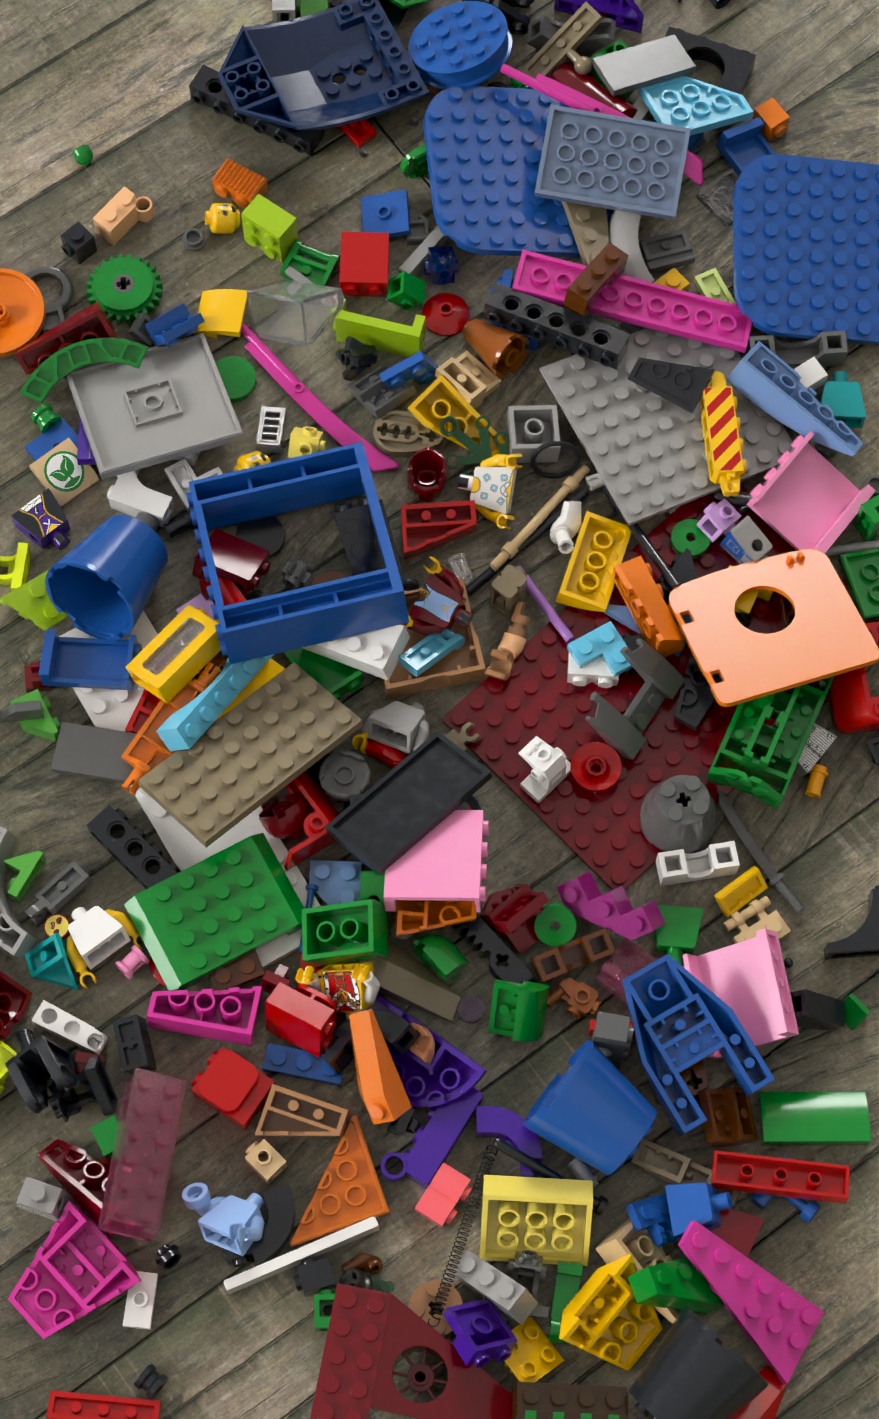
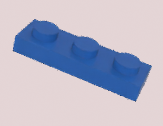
M270 1043L267 1046L262 1068L266 1072L341 1086L344 1070L340 1075L335 1073L322 1059L325 1054H322L319 1058L305 1050Z

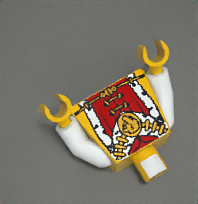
M373 962L329 964L319 970L317 974L314 973L312 966H307L305 971L299 968L295 977L298 983L309 984L315 990L330 997L337 1005V1012L346 1013L347 1020L352 1013L361 1012L371 1006L380 988V982L373 973Z

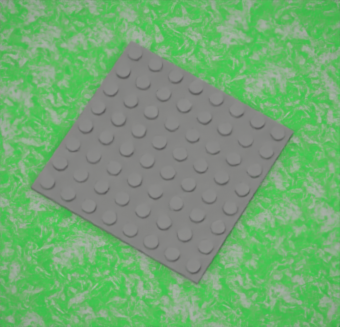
M645 328L630 334L628 348L617 369L603 366L599 362L580 357L578 354L540 368L542 376L628 526L721 490L720 484H714L709 479L700 401L692 414L628 380L638 358L715 369V372L720 371L724 374L725 379H727L742 359L738 351ZM726 380V386H732L731 383H729ZM732 387L733 396H737L736 417H740L739 438L743 439L744 445L741 455L742 459L746 460L747 465L746 474L742 475L741 482L767 472L772 467L777 468L780 465L777 460L784 452L788 451L790 453L793 449L791 446L793 441L781 422L763 411L760 407L752 404L748 397Z

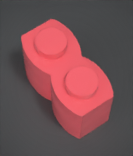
M443 1162L416 1205L415 1211L443 1228L445 1223L450 1225L458 1213L454 1209L459 1200L465 1202L472 1191V1188L469 1186L471 1179Z

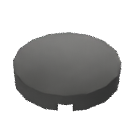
M338 751L325 758L320 766L319 781L321 788L329 797L337 801L347 802L349 801V795L364 794L370 782L369 767L361 755L353 751Z

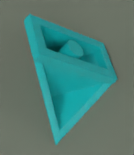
M54 933L25 954L32 979L36 978L78 990L72 967L66 954V948L59 933Z

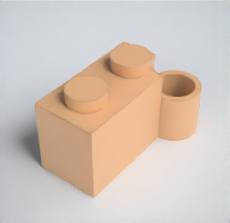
M123 187L93 217L96 233L114 246L138 221L149 222L154 217L153 204L151 199L146 196L136 199L133 192Z

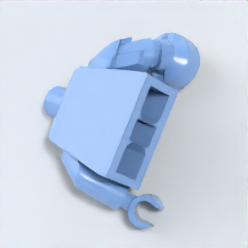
M193 1183L183 1190L182 1198L185 1206L203 1216L198 1220V1224L205 1241L244 1256L252 1243L262 1238L264 1220L260 1208L264 1205V1200L257 1193H252L246 1200L233 1195L228 1197L216 1196L211 1199L208 1187L204 1183Z

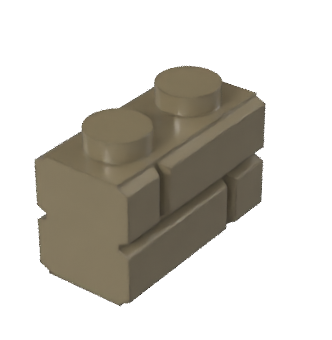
M507 565L501 572V575H498L491 583L490 604L506 617H510L513 614L517 601L523 602L526 599V572L520 567Z

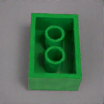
M374 899L302 909L303 961L315 966H325L388 957L387 911H385V904Z

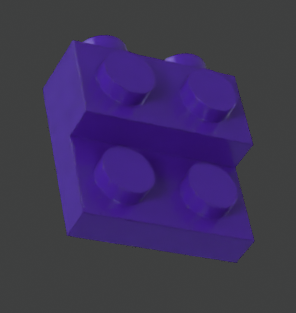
M488 1298L448 1307L443 1314L457 1336L453 1346L466 1366L475 1364L477 1368H481L492 1359L503 1362L512 1355L511 1351L518 1340L493 1302Z

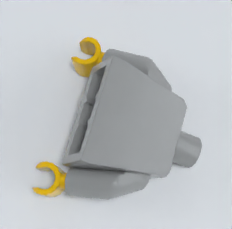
M393 701L384 708L373 710L361 729L363 733L354 736L352 744L356 750L360 746L361 752L365 754V747L369 738L410 754L430 737L429 724L426 722V713L423 706L416 702L410 706L399 701Z

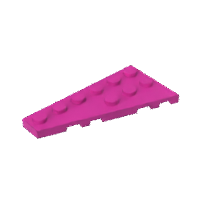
M690 1221L678 1246L696 1270L703 1274L709 1282L711 1290L714 1294H718L724 1302L726 1310L747 1338L754 1342L766 1363L770 1364L778 1374L777 1377L781 1383L787 1384L824 1311L697 1221Z

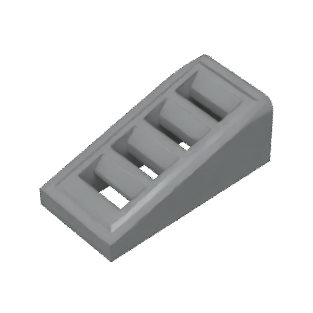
M262 406L256 442L257 451L281 453L286 408ZM266 414H279L280 417H266ZM265 422H279V424L271 425L265 424ZM264 430H277V432H264ZM264 437H275L276 440L264 439Z

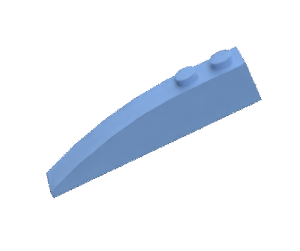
M759 341L741 359L726 380L731 383L734 389L748 397L752 404L760 407L785 426L803 436L812 431L814 435L811 440L853 457L864 443L843 421L835 420L833 410L827 404L821 405L815 398L817 393L811 387L806 389L799 381L802 377L793 368Z

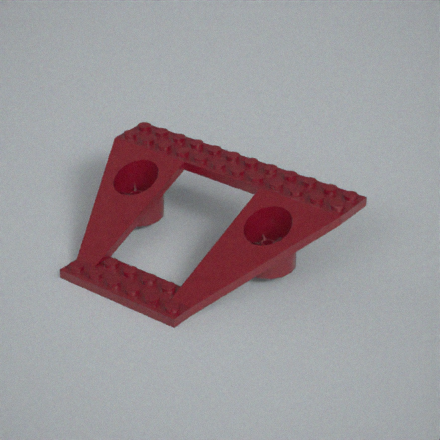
M337 1283L310 1419H368L370 1408L413 1419H511L512 1394L483 1369L477 1368L475 1364L466 1366L453 1344L397 1297L390 1293ZM414 1352H424L422 1363L413 1365L407 1355ZM426 1353L436 1356L441 1362L430 1368L428 1365H425ZM405 1357L411 1368L407 1373L395 1371L397 1364ZM444 1365L447 1372V1381L434 1379L433 1371ZM419 1373H424L425 1381L417 1382L415 1377ZM393 1375L406 1377L408 1385L397 1391L393 1382ZM433 1383L446 1385L444 1392L437 1399L429 1389ZM411 1388L416 1391L415 1401L412 1402L405 1399L401 1394ZM427 1391L433 1400L428 1403H417L419 1392Z

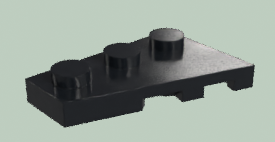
M639 357L628 380L693 414L703 395V391L707 388L716 370Z
M690 651V659L685 671V681L680 691L674 719L697 732L716 703V699L692 651ZM719 673L712 675L715 683L723 681Z

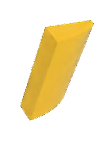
M589 511L586 512L555 602L589 611H606L615 584L612 578L613 568L622 563L632 533L627 525Z

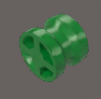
M48 403L36 408L30 417L34 424L39 425L42 433L62 420L58 414L53 413V408Z

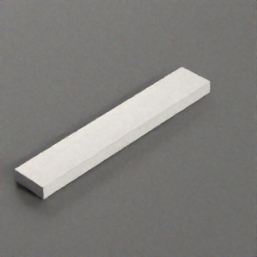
M370 1217L230 1277L223 1282L227 1293L230 1295L300 1265L302 1260L321 1256L379 1231L378 1222L375 1217Z

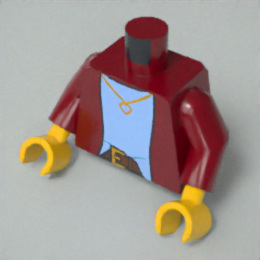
M429 557L434 561V566L427 568L423 564V568L430 575L408 615L409 623L400 625H405V628L423 635L440 634L444 629L451 630L455 622L467 628L473 618V614L462 609L466 602V599L463 597V587L455 574L444 566H440V562L434 557Z

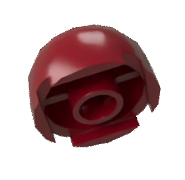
M301 792L288 794L285 796L287 800L280 803L276 800L260 812L259 820L271 836L280 839L290 837L291 840H294L304 834L303 823L305 818L311 814V809Z

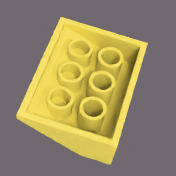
M484 1175L479 1257L485 1261L509 1262V1259H515L516 1252L531 1250L543 1256L542 1264L558 1265L560 1261L588 1266L593 1210V1181Z

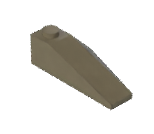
M387 941L388 957L360 961V963L373 962L374 976L380 982L379 994L452 1022L462 997L399 945Z

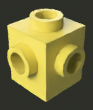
M310 426L303 428L294 427L290 434L288 458L325 451L326 441L322 440L323 432L317 431L316 428Z

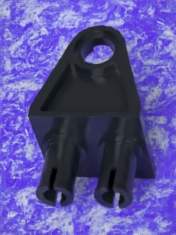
M534 0L462 1H480L491 4L504 14L510 34L524 35L528 33L530 18L513 7L529 8Z
M25 1028L16 1034L21 1051L5 1064L24 1102L33 1112L38 1114L48 1107L47 1081L51 1077L57 1086L63 1085L66 1091H69L76 1085L75 1058L73 1054L43 1035L35 1040L33 1031Z

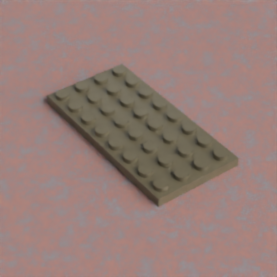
M292 663L214 722L190 749L177 750L140 778L138 783L150 797L207 848L363 726L362 720L296 663Z

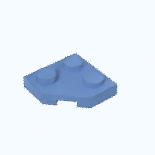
M310 860L309 884L318 886V891L314 893L326 905L360 901L362 862Z

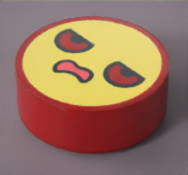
M62 914L49 916L44 923V931L49 938L54 933H59L62 940L66 939L70 934L68 930L69 920Z

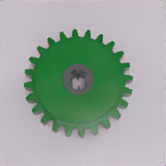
M119 254L116 259L110 256V261L108 262L102 260L101 268L98 266L94 267L96 274L90 273V281H87L88 290L86 292L89 304L91 306L99 301L111 323L117 320L118 325H121L122 321L131 325V321L138 317V313L144 312L146 315H148L149 311L154 313V305H160L159 298L163 297L162 281H160V274L156 273L155 266H150L149 260H145L142 263L141 256L139 255L136 259H133L131 254H128L127 257Z

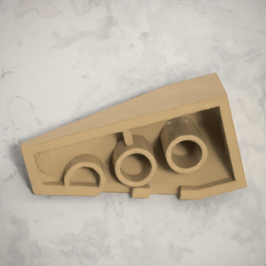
M630 1218L609 1233L595 1248L606 1264L631 1254L635 1261L633 1265L636 1272L649 1266L672 1261L670 1255H665L662 1246H656L652 1242L653 1240L650 1238L647 1229L635 1232ZM653 1306L672 1324L681 1312L678 1308L674 1307L661 1308Z

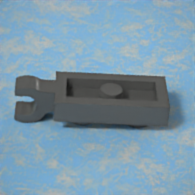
M73 861L34 895L38 901L25 911L36 926L41 924L48 911L54 915L92 881L90 876Z

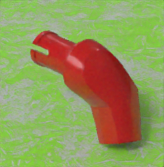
M372 739L369 740L365 747V752L369 757L385 763L391 770L407 757L399 749Z

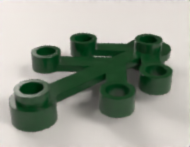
M448 416L441 420L439 424L441 434L447 437L453 436L473 453L461 456L456 454L448 455L445 458L447 468L455 469L460 465L479 464L483 460L492 457L489 437L490 420L488 417L480 416L475 421V426L479 430L480 445L459 429V423L454 417ZM480 419L487 421L486 428L479 426L478 422ZM447 422L453 425V430L450 432L444 429V425ZM504 431L498 432L494 436V442L499 448V454L509 455V435ZM500 434L506 437V441L503 444L497 440ZM450 457L456 458L457 463L455 466L448 464ZM470 469L464 475H467L469 472L474 473V470Z

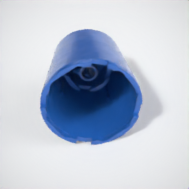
M126 515L111 516L51 567L45 580L48 596L58 612L64 611L73 620L72 625L77 629L98 639L120 640L125 635L131 633L167 565V549L157 533L142 521Z
M587 1040L567 1061L571 1066L563 1075L557 1073L527 1114L526 1120L522 1125L602 1173L610 1175L618 1167H621L628 1158L631 1159L640 1147L638 1143L642 1138H646L652 1130V1123L658 1111L592 1041Z

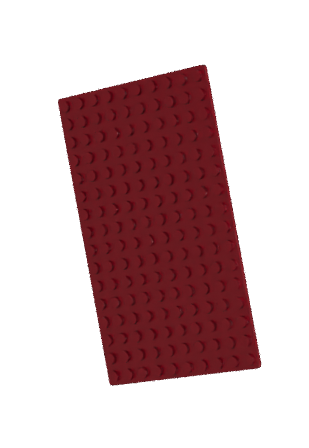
M740 484L739 494L750 495V492ZM711 494L681 505L647 535L670 569H672L670 566L671 562L677 555L670 543L673 528L677 523L685 519L700 521L705 515L703 511L712 502L716 504L720 502ZM732 505L736 509V511H738V509L740 508L738 506ZM755 512L740 514L741 517L735 523L736 525L746 516H749L772 544L773 548L767 553L768 557L796 551ZM724 534L714 542L710 540L706 553L699 558L693 559L697 578L727 569L729 565H740L719 545L726 537ZM693 537L686 538L688 541L695 540ZM638 543L623 557L622 563L641 556L645 563L648 562L653 571L652 578L655 584H657L662 574L640 543ZM838 574L841 582L843 583L846 591L848 592L851 600L853 601L846 580ZM614 584L608 604L627 606L616 584ZM773 592L769 602L756 597L750 611L753 619L746 628L763 634L781 631L778 593ZM567 606L558 614L575 637L574 640L609 621L612 622L621 637L629 633L639 634L604 614V612ZM873 620L864 623L879 622V620ZM549 622L525 644L523 651L514 659L512 673L506 681L488 676L443 717V722L450 730L455 729L458 733L461 732L462 727L466 723H473L474 727L469 730V736L472 737L478 733L482 737L479 741L475 743L469 742L466 746L611 890L623 886L624 890H626L656 862L658 853L665 852L648 842L640 825L641 806L651 789L677 775H694L705 785L715 806L719 803L718 793L720 790L727 796L734 789L730 786H721L707 781V776L738 704L731 707H723L716 701L696 732L674 719L682 684L673 699H664L642 733L646 741L635 758L631 760L620 757L622 763L621 774L618 781L612 787L603 791H590L581 787L574 780L572 773H570L538 804L520 787V783L531 774L533 768L518 753L537 736L552 748H560L567 756L566 759L571 763L573 754L582 745L590 742L607 744L585 719L586 716L595 717L598 704L590 700L591 694L593 692L598 693L624 715L645 683L638 673L624 676V673H621L617 686L610 688L599 687L594 682H590L586 686H575L572 683H567L569 654L567 643L553 624ZM688 643L679 657L674 654L664 657L683 678H685L686 667L690 659L691 649ZM819 681L806 684L819 689ZM828 694L823 705H825L829 701ZM771 718L770 721L766 719L765 724L772 726L776 719ZM720 764V768H729ZM593 766L591 768V771L593 773L600 772V768L597 766Z

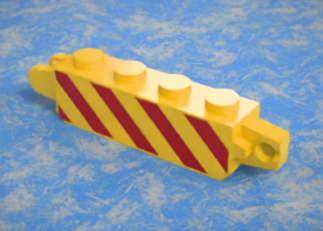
M717 371L713 374L708 387L703 391V396L699 403L710 481L714 484H720L724 497H735L739 495L740 480L742 475L746 474L747 465L746 460L742 459L741 455L744 445L743 439L739 438L738 433L740 431V417H736L735 412L737 410V396H733L732 386H726L724 374Z

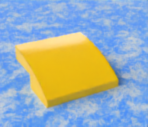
M236 289L202 291L198 313H201L205 322L198 325L199 330L194 332V335L204 333L205 337L218 338V334L240 337L249 297L248 291Z

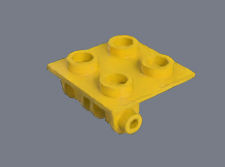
M531 1316L522 1325L519 1324L511 1330L518 1342L511 1351L512 1355L504 1361V1365L510 1368L509 1372L513 1373L519 1382H537L565 1361L553 1344L548 1342L549 1339Z

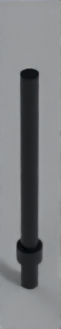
M604 485L602 492L609 500V506L615 513L620 515L672 590L680 586L681 583L637 523L628 526L606 485Z

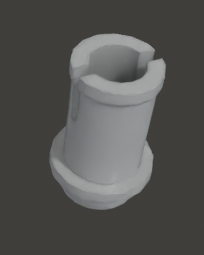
M576 1158L567 1165L577 1180L593 1181V1189L599 1185L597 1175L594 1176L584 1161Z

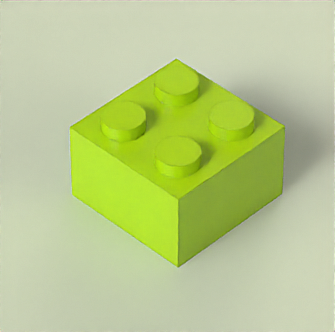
M258 194L241 213L244 239L249 245L262 249L269 258H275L283 262L288 256L295 240H298L297 218Z

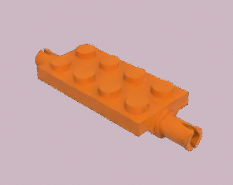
M208 662L197 680H190L168 703L162 700L158 703L121 756L122 760L134 768L124 784L121 785L125 791L129 789V793L135 796L140 788L138 780L176 752L169 751L156 731L172 714L201 694L220 674V668L215 666L213 669L214 664Z

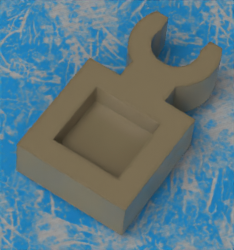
M471 722L466 723L460 733L453 729L444 735L466 753L470 751L466 744L469 742L475 743L482 737L478 733L472 737L469 736V730L474 727V724Z

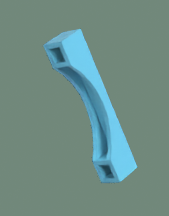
M274 654L230 664L228 658L216 679L194 700L172 714L156 731L169 751L190 749Z

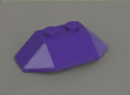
M555 0L554 10L574 15L587 2L601 16L605 12L607 13L606 18L616 21L615 27L638 33L642 32L644 15L634 0Z

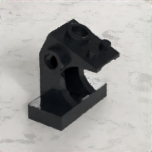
M99 1055L89 1058L84 1070L85 1072L76 1075L77 1083L74 1087L88 1085L90 1091L77 1095L74 1087L66 1091L63 1085L57 1086L54 1081L52 1085L48 1086L52 1094L48 1097L50 1105L54 1112L59 1110L55 1113L57 1119L63 1117L64 1121L68 1122L69 1116L79 1113L81 1106L88 1103L99 1104L104 1116L115 1112L118 1098Z

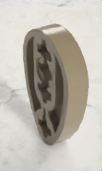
M393 410L377 419L374 424V443L387 456L412 457L416 452L426 447L437 450L443 444V436L423 426L410 412ZM383 428H386L388 431L386 436L381 435ZM395 430H399L398 438L393 437L392 433ZM407 431H410L412 434L410 439L405 438ZM431 434H434L436 437L434 442L429 441Z

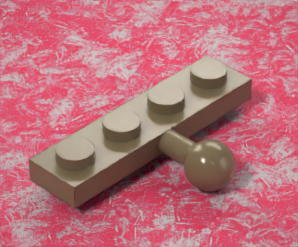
M585 2L521 70L534 79L539 73L549 77L568 57L574 63V69L578 74L587 75L592 70V61L586 56H580L575 49L604 19Z

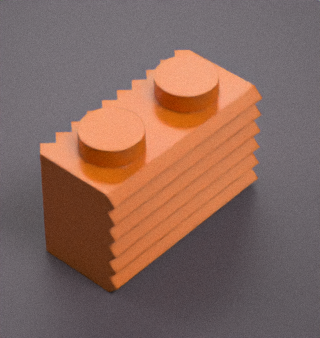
M229 158L226 159L212 179L215 193L222 198L227 196L233 199L241 208H246L258 194L264 196L268 190L265 177L239 165L237 162L235 163Z

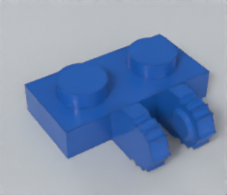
M666 1193L625 1206L635 1232L647 1229L650 1238L653 1240L652 1242L656 1246H663L666 1241L672 1243L677 1241V1238L673 1236Z

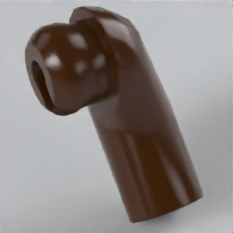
M359 1253L341 1266L344 1272L353 1268L358 1271L362 1270L378 1274L383 1269L381 1259L367 1253Z

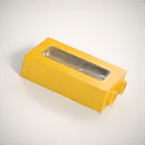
M188 604L126 666L133 681L165 703H168L221 650L220 640L218 639L215 625L220 624L219 619L213 620L203 609L199 608L197 610Z

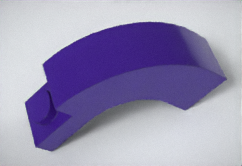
M476 1106V1138H501L542 1163V1150L538 1137L534 1132L522 1125L525 1121L522 1117L501 1107ZM520 1163L521 1177L538 1178L536 1172Z

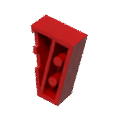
M475 500L401 505L404 560L476 532Z

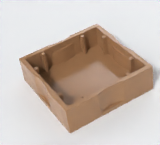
M459 578L458 580L464 589L463 597L466 599L462 609L471 613L464 580ZM422 588L404 591L408 615ZM456 622L452 626L453 633L460 634L465 638L464 645L459 650L455 649L419 676L413 675L401 666L398 661L389 681L382 679L387 700L484 680L486 668L478 636L473 629L472 622H470L467 628ZM406 628L410 638L403 653L428 635H423Z

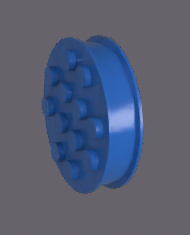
M464 1L442 7L424 18L414 29L409 40L408 49L414 66L423 82L430 87L445 90L454 86H475L490 79L508 61L512 52L513 41L508 30L506 18L498 8L485 2Z

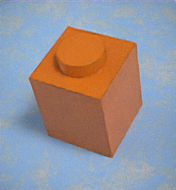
M774 98L769 99L754 109L752 120L760 117L764 123L761 133L768 141L775 137H781L786 133L790 116Z

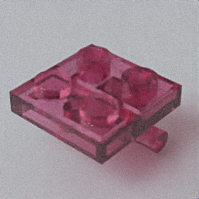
M625 937L609 961L603 964L601 972L595 981L627 1003L622 980L658 959Z

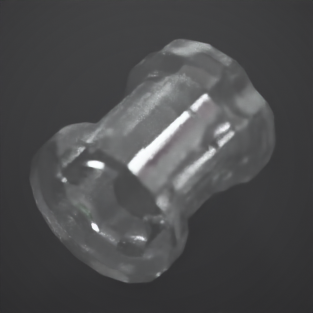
M460 553L450 557L447 563L448 566L452 567L457 579L463 578L464 584H468L475 579V574L471 572L468 554Z

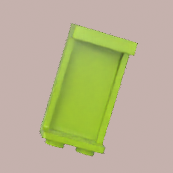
M341 298L339 306H334L332 319H334L333 331H336V341L345 343L346 338L351 336L363 344L374 345L378 351L404 357H410L423 350L426 340V316L416 314L412 327L347 312L345 298Z

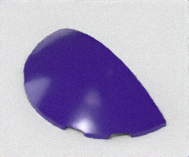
M377 994L374 1003L365 1009L394 1013L410 1024L416 1023L426 1027L433 1035L435 1051L431 1064L424 1062L409 1049L401 1056L395 1050L388 1047L412 1107L431 1108L447 1104L470 1091L487 1072L448 1040L380 994Z

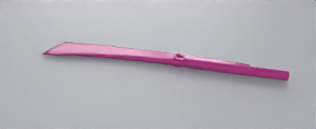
M505 63L501 67V73L571 108L630 118L540 73L534 79ZM687 150L683 174L698 186L703 185L702 158Z
M243 322L241 334L249 341L244 347L289 396L341 446L363 442L371 472L395 469L400 466L399 463L358 435L328 409Z

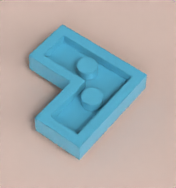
M611 621L567 644V649L579 668L600 657L603 658L614 677L632 668L631 664L620 653V650L627 647Z

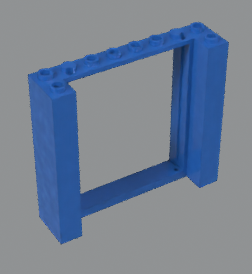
M363 442L188 482L190 492L186 493L189 507H194L190 509L193 526L198 525L199 529L194 530L197 544L202 543L203 547L198 548L201 563H207V566L202 567L205 581H211V585L207 586L210 601L215 600V605H211L214 620L219 619L220 624L215 625L217 636L220 640L222 655L228 654L230 664L409 623L403 585ZM365 494L385 569L224 606L207 530Z

